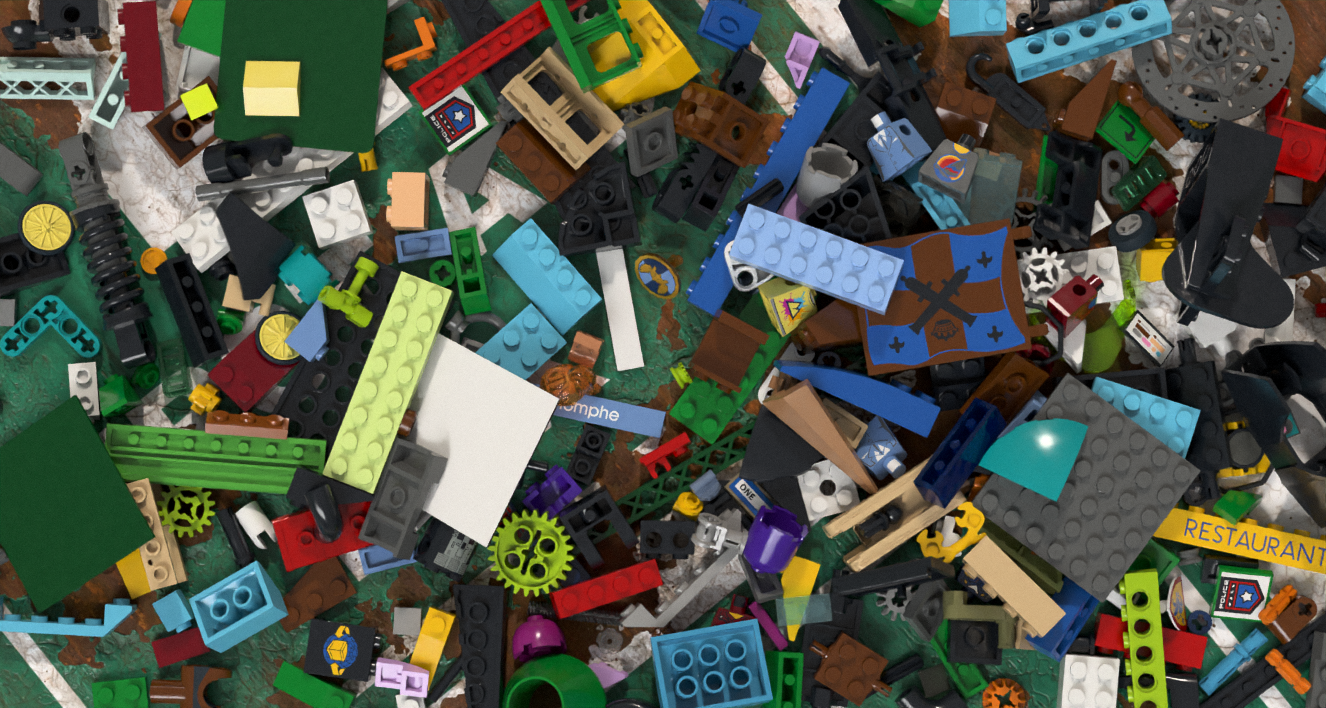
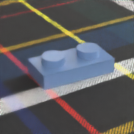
M448 228L395 236L399 263L452 255Z

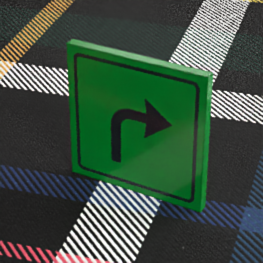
M1119 100L1114 103L1095 129L1097 133L1134 164L1139 161L1155 140L1150 132L1140 123V117L1131 107H1125Z

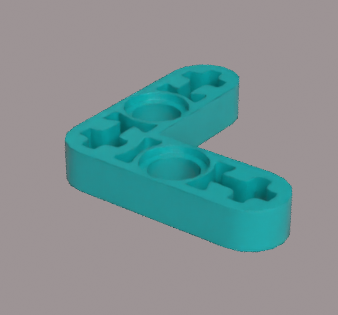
M53 295L42 298L0 341V348L5 355L17 357L28 350L53 326L83 357H96L100 354L103 347L101 339L63 299ZM57 301L56 309L58 311L56 313L49 312L45 316V318L49 319L47 323L40 315L36 314L38 311L44 314L49 308L47 303H55ZM32 318L37 319L40 324L38 332L30 334L26 330V323ZM68 319H74L78 324L77 331L73 334H67L64 330V323ZM20 329L21 333L28 337L29 340L26 341V339L22 338L17 343L18 350H9V339L17 340L21 336V334L17 333ZM84 330L86 334L82 336L87 341H95L93 344L95 350L93 352L89 350L85 352L83 350L86 345L82 340L78 339L76 343L74 342V339L79 337Z

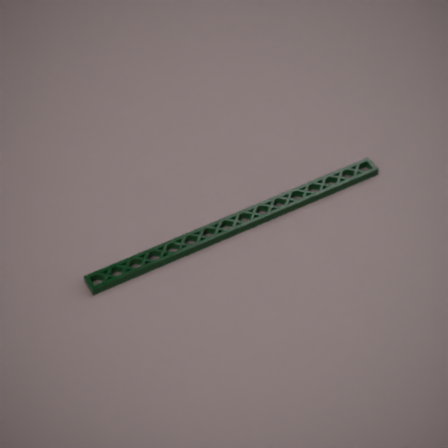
M865 357L846 367L852 370L865 371L868 374L867 367L860 366L866 362ZM889 373L878 374L875 377L881 379ZM823 390L818 394L819 398H827L834 404L843 401V399L838 397L824 396L825 391ZM756 420L672 468L671 471L658 476L659 478L649 481L616 501L618 506L622 503L634 506L631 517L627 519L629 524L671 501L681 493L690 489L689 485L697 480L685 477L687 467L691 463L703 466L702 476L706 473L707 467L714 468L712 472L717 474L743 459L746 451L738 452L731 450L733 441L738 436L750 440L751 435L745 434V432L750 429L753 431ZM729 442L728 448L721 447ZM715 449L726 452L724 463L720 466L708 463L710 454ZM730 453L737 455L729 460ZM706 455L704 462L698 461V459ZM683 469L681 475L674 474ZM669 476L680 479L678 489L673 493L662 490L664 479ZM684 480L690 482L682 487ZM659 483L658 489L652 488L653 485ZM645 490L656 492L654 504L651 506L639 504L641 492ZM660 494L667 495L665 498L659 500ZM636 496L635 502L628 501ZM637 507L644 509L636 514ZM611 521L608 531L604 533L593 531V527L588 529L589 536H598L592 539L594 544L617 532ZM568 530L563 531V534H569ZM550 539L542 545L547 551L548 547L555 543ZM575 546L574 550L570 552V554L576 556L581 553V550L578 546ZM534 549L529 551L528 558L535 556ZM520 558L513 560L515 566L520 565ZM539 564L538 571L535 573L537 576L545 574L546 571L543 565ZM524 567L522 568V571H521V573H522L523 575L526 574V571H525Z

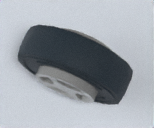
M1132 211L1124 214L1111 225L1108 232L1109 240L1113 246H1116L1117 251L1132 252L1142 248L1152 240L1157 231V224L1148 211Z

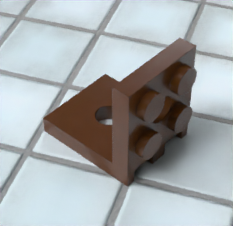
M691 81L683 90L681 99L673 111L675 134L704 144L742 168L746 167L770 122L727 93ZM738 125L739 134L733 139L732 130Z

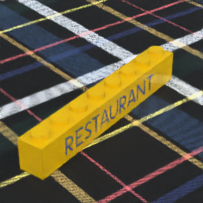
M1179 503L1174 506L1153 535L1154 537L1326 574V535H1321L1319 540L1310 538L1311 532L1294 529V534L1283 532L1284 526L1268 523L1267 528L1257 526V520L1244 517L1241 519V522L1234 526L1217 513H1215V516L1204 514L1205 509L1189 506L1188 510L1178 509Z

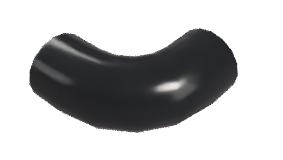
M329 484L304 495L315 520L314 535L318 541L324 544L337 541L341 537L344 527L340 509Z
M912 685L895 699V703L899 708H968L954 689L939 700H930L923 695L916 685Z

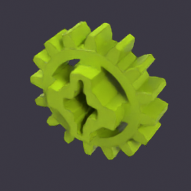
M168 485L170 492L162 491L160 494L165 499L164 501L157 502V505L163 507V510L158 512L159 516H164L165 518L161 522L162 526L169 524L168 532L172 534L175 530H178V537L181 538L184 532H188L190 538L194 537V530L196 529L202 534L204 532L202 525L210 526L212 524L207 519L208 516H215V512L210 511V507L216 503L207 499L212 493L210 491L203 493L202 487L179 486L175 488L173 485ZM181 491H193L198 495L193 498L184 497ZM173 497L175 507L174 511L169 514L168 505ZM179 498L186 504H193V507L190 509L193 520L186 513L180 514L179 511L182 509ZM204 503V514L201 520H199L197 516L198 507ZM185 519L189 521L191 526L182 527L174 522Z

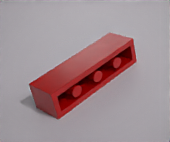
M648 559L549 592L556 618L562 619L661 586L663 582L656 560Z
M1097 612L1093 630L1095 634L1094 645L1098 646L1097 651L1113 654L1114 650L1124 652L1123 657L1130 658V649L1124 648L1123 632H1128L1127 621H1122V617ZM1136 621L1134 624V628L1138 632H1145L1150 626V623ZM1162 626L1165 666L1166 662H1172L1177 664L1176 669L1192 672L1193 667L1201 669L1208 637ZM1147 646L1139 647L1136 651V655L1139 658L1140 656L1150 657L1152 650Z

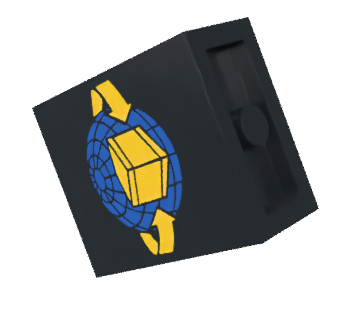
M319 617L312 618L303 673L368 682L371 680V676L376 675L377 660H374L375 649H380L382 633H378L379 626L367 627L326 621L325 618Z

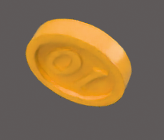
M149 248L143 252L140 263L144 271L156 275L155 268L165 260H168V257L159 248Z

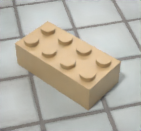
M987 535L963 558L962 562L965 565L962 569L973 580L978 577L985 583L982 587L983 590L993 599L998 596L1005 603L1002 608L1012 618L1018 616L1024 622L1021 627L1032 638L1036 635L1042 638L1066 614Z

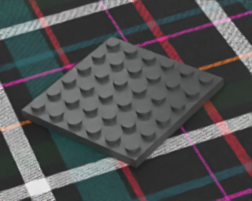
M1066 373L1031 420L1040 421L1059 418L1089 426L1057 502L994 472L971 502L985 517L1103 603L1197 477L1200 470L1069 373Z

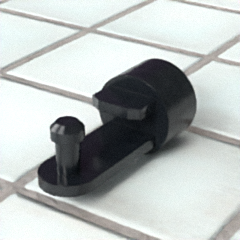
M275 133L239 142L229 141L207 146L202 157L205 174L211 183H227L240 181L245 177L251 176L252 168L249 165L250 163L268 160L272 167H280L283 163L282 156L289 155L292 152L293 141L284 134Z

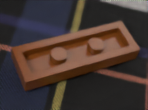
M216 410L207 413L205 433L287 440L289 430V418H283L280 415L256 416L249 412L229 414L223 410Z

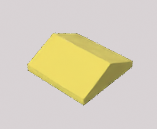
M246 61L243 82L245 115L300 116L301 62Z

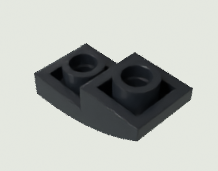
M586 424L566 471L575 482L587 487L590 486L611 434Z

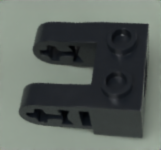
M606 485L601 486L559 512L561 521L593 570L605 564V561L589 536L588 529L604 519L611 521L628 549L640 543L636 533Z

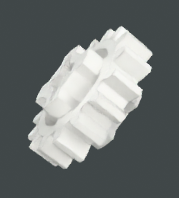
M1032 248L1031 256L1023 252L1021 253L1023 261L1017 260L1024 301L1031 299V302L1038 304V301H1041L1043 306H1047L1048 298L1061 289L1062 285L1069 282V280L1063 278V275L1067 274L1069 269L1061 268L1065 260L1057 261L1055 259L1057 252H1053L1049 256L1047 255V248H1042L1040 254H1038L1036 248ZM1034 259L1044 260L1039 266H1033L1028 263ZM1053 267L1057 274V281L1052 277L1051 269ZM1042 271L1044 273L1042 277L1045 279V282L1036 283V276L1033 274ZM1022 274L1025 275L1027 279L1028 285L1026 286V288L1022 283ZM1040 288L1051 291L1046 295H1035Z

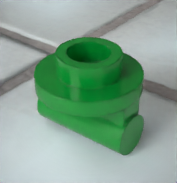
M218 309L216 321L220 331L226 335L240 333L243 328V322H245L246 312Z
M151 362L137 366L130 382L144 389L151 388L159 379L160 371L158 366Z

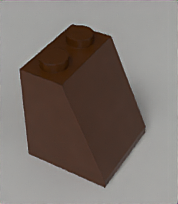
M841 299L835 300L790 332L793 344L798 350H802L805 355L863 345L857 307Z

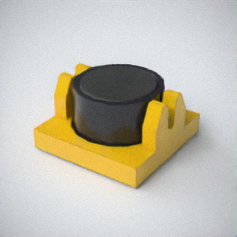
M1227 422L1226 428L1233 468L1219 470L1218 478L1266 472L1270 466V461L1246 429L1244 422Z

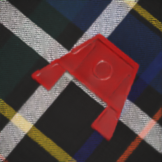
M1281 88L1272 101L1265 106L1266 133L1283 139L1275 171L1319 183L1326 174V130L1284 118L1283 115L1291 90Z

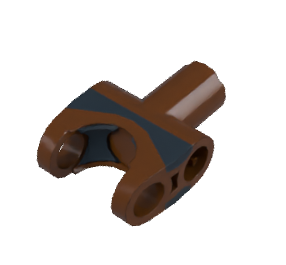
M181 665V680L152 679L150 701L154 704H180V708H221V706H216L209 700L207 694L208 686L212 681L218 680V678H232V669L213 665Z

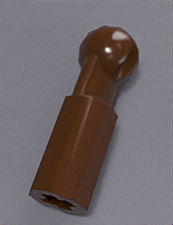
M1126 81L1118 88L1117 97L1119 102L1125 107H1131L1140 117V123L1166 151L1171 149L1185 136L1158 106H1153L1147 100L1140 84L1135 81Z

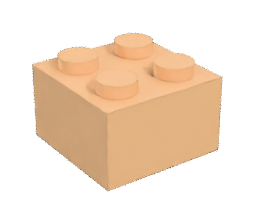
M392 172V179H388L387 194L392 197V206H387L386 219L395 230L428 231L430 178L426 173Z

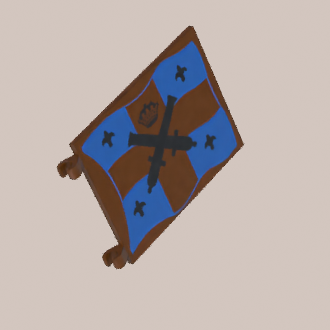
M1010 218L861 244L904 260L902 271L885 316L856 305L868 376L1032 349L1030 338L1047 335L1049 330L1047 324L1028 327L1013 241L1030 238L1032 235L1031 227L1023 226L1011 229Z

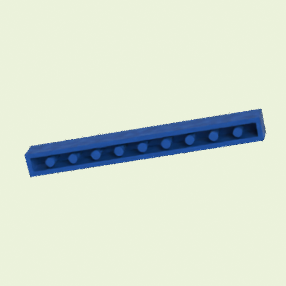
M823 67L819 73L815 71L812 73L806 84L810 87L806 96L800 94L793 106L797 110L792 119L786 118L780 129V132L784 133L779 143L773 141L766 155L770 156L765 166L760 163L753 175V178L757 181L752 189L746 187L739 201H743L773 179L778 178L783 184L784 190L759 207L776 213L801 170L807 150L816 144L849 87V82ZM733 210L726 222L730 226L725 235L720 233L712 246L717 249L713 257H706L699 270L703 274L697 282L693 279L686 291V294L689 295L687 300L689 303L712 316L715 315L717 309L720 310L734 285L724 258V251L727 244L735 240L743 219L735 210Z

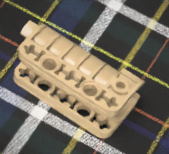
M932 454L928 459L914 466L910 471L896 478L884 488L879 489L878 492L869 498L862 500L861 503L852 509L840 514L822 526L828 538H833L842 531L844 532L852 527L862 544L844 555L842 560L851 572L856 573L965 502L966 498L963 494L971 489L968 480L956 487L952 479L947 478L949 474L944 469L924 496L916 483V479L935 455ZM888 503H897L902 507L903 518L899 523L889 524L888 530H881L867 539L860 534L859 525L871 518L875 511L882 512L883 507Z

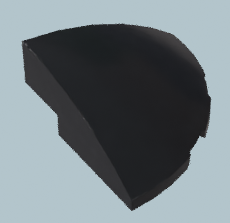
M625 161L613 164L595 173L593 179L583 187H579L568 203V210L564 221L560 224L558 244L560 256L591 254L642 245Z
M762 404L747 446L739 478L755 482H773L775 478L786 476L794 478L810 471L812 465L821 458L826 459V457Z

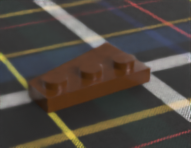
M338 556L314 563L283 598L289 615L279 621L286 633L358 592Z

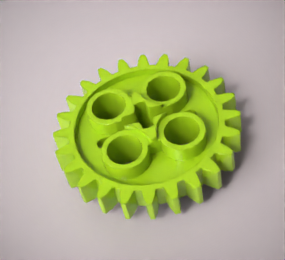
M525 508L522 511V517L515 511L512 513L513 521L508 517L502 519L505 527L502 525L498 526L497 532L499 535L494 534L492 538L496 543L489 545L487 548L490 551H494V554L487 559L496 562L490 570H499L500 574L496 580L505 578L507 580L504 585L505 588L513 584L515 594L521 588L524 589V596L526 597L531 590L534 591L536 597L539 596L541 588L548 594L551 591L550 584L555 588L560 586L557 578L567 579L568 576L563 570L571 571L573 569V566L567 563V561L575 559V555L568 553L569 550L575 548V544H567V540L571 538V535L563 534V530L566 528L564 525L559 527L556 525L559 519L558 516L553 520L548 519L549 511H546L542 517L539 516L538 508L534 509L532 515ZM524 528L528 530L530 540L526 542L520 540L517 534L518 529ZM540 530L541 536L534 549V553L538 555L531 558L527 572L523 575L521 571L529 555V552L526 550L533 545L536 532ZM543 539L553 540L555 550L551 552L546 551L542 545ZM510 553L519 556V566H512L508 562V555ZM539 563L544 566L546 571L544 576H537L533 572L534 564Z

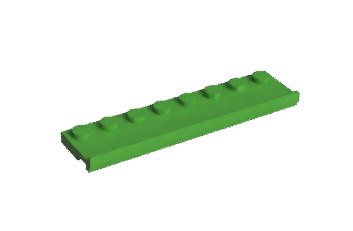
M107 423L105 447L125 482H135L149 478L150 484L287 494L298 465L323 473L326 440L287 437L286 440L205 433V430Z

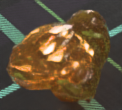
M561 364L554 366L544 373L540 381L541 389L561 399L558 406H574L586 393L596 395L602 390V387L597 383L594 371L584 364L576 366Z

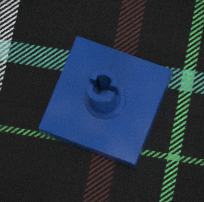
M709 0L696 34L734 52H737L742 46L748 49L762 14L749 9L748 3L745 0H742L741 4H739L740 0Z

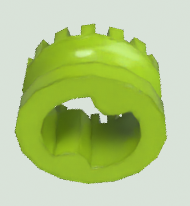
M681 362L678 363L677 368H670L681 389L684 388L685 383L691 384L693 382Z

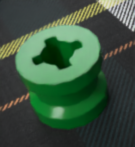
M446 260L436 261L429 270L431 281L444 288L452 286L457 279L455 266Z

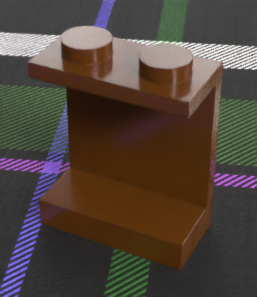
M717 309L688 367L694 370L693 376L707 382L708 378L718 382L716 388L730 395L732 390L740 393L742 388L738 386L760 344L765 345L769 335L727 312Z

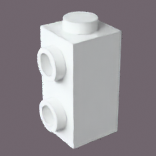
M96 362L68 364L70 398L77 395L92 424H94V420H100Z

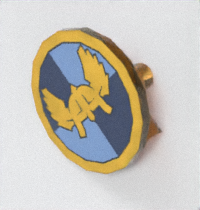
M642 254L635 262L637 278L642 286L654 296L662 299L674 298L681 289L680 277L675 268L683 264V258L680 255L672 254L666 260L658 254Z

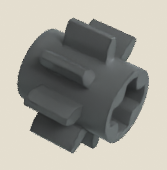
M503 94L497 98L500 104L495 108L507 123L513 119L518 123L525 118Z
M634 102L631 105L627 103L625 109L621 110L618 117L624 123L621 128L625 131L626 124L648 115L650 112L648 107L639 102Z

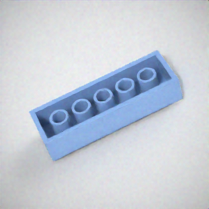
M748 204L729 253L732 260L884 316L904 265V260L751 204Z

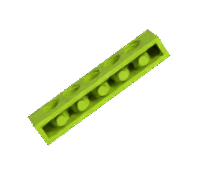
M1157 569L1127 570L1124 578H1121L1119 581L1120 594H1125L1126 605H1121L1122 621H1127L1128 632H1123L1124 648L1130 649V659H1125L1126 676L1132 675V686H1127L1128 703L1134 702V708H1140L1144 701L1149 700L1156 704V708H1168ZM1136 592H1144L1148 596L1147 601L1143 605H1136L1132 602V596ZM1137 620H1147L1150 623L1148 630L1145 632L1135 630L1134 624ZM1139 647H1149L1152 650L1150 657L1147 659L1139 658L1136 655ZM1144 673L1151 674L1154 677L1153 683L1149 686H1143L1138 682L1139 677Z

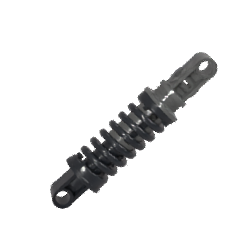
M83 132L60 140L58 145L59 152L63 158L73 191L70 193L71 198L75 200L77 207L69 214L73 220L75 230L83 233L79 237V243L87 247L83 251V257L87 260H92L88 263L87 270L89 273L96 274L91 279L92 286L100 288L95 292V297L99 301H105L99 306L100 313L104 314L102 315L103 330L114 331L120 350L121 361L127 369L153 362L156 358V352L149 336L146 321L154 318V315L150 311L148 302L135 303L134 298L144 295L145 290L142 287L131 289L130 284L140 281L141 277L139 274L127 276V272L131 268H135L137 263L135 260L127 261L126 255L131 254L133 250L130 246L123 247L122 241L127 240L129 236L125 232L119 234L118 231L119 227L124 226L123 219L115 220V217L121 216L120 202L118 199H110L108 197V184L103 181L91 136L87 132Z

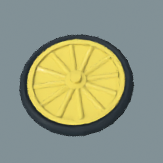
M34 202L22 211L18 219L19 236L25 246L35 253L42 255L60 253L71 244L74 238L75 226L69 212L56 202Z
M275 311L270 313L269 316H264L255 330V343L261 355L268 361L279 365H290L300 361L302 355L284 341L302 318L288 311Z

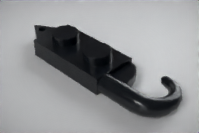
M979 53L969 58L965 69L967 77L987 96L996 98L995 104L1026 130L1030 128L1048 132L1051 130L1044 112L1046 108L1007 75L996 73L985 80L975 71V64L979 60L991 62V56Z

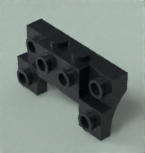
M1057 130L1048 133L1045 157L1058 165L1052 206L1047 203L1037 205L1034 230L1050 240L1061 239L1075 249L1089 247L1103 153L1100 147L1094 143L1070 138Z

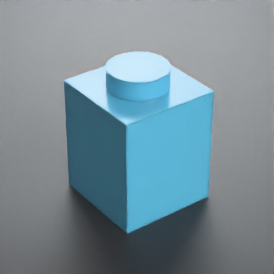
M181 589L175 590L152 604L168 632L176 629L177 633L192 626L190 620L194 619L195 616Z

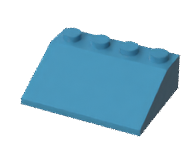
M758 619L650 637L660 708H742L769 703L773 700Z

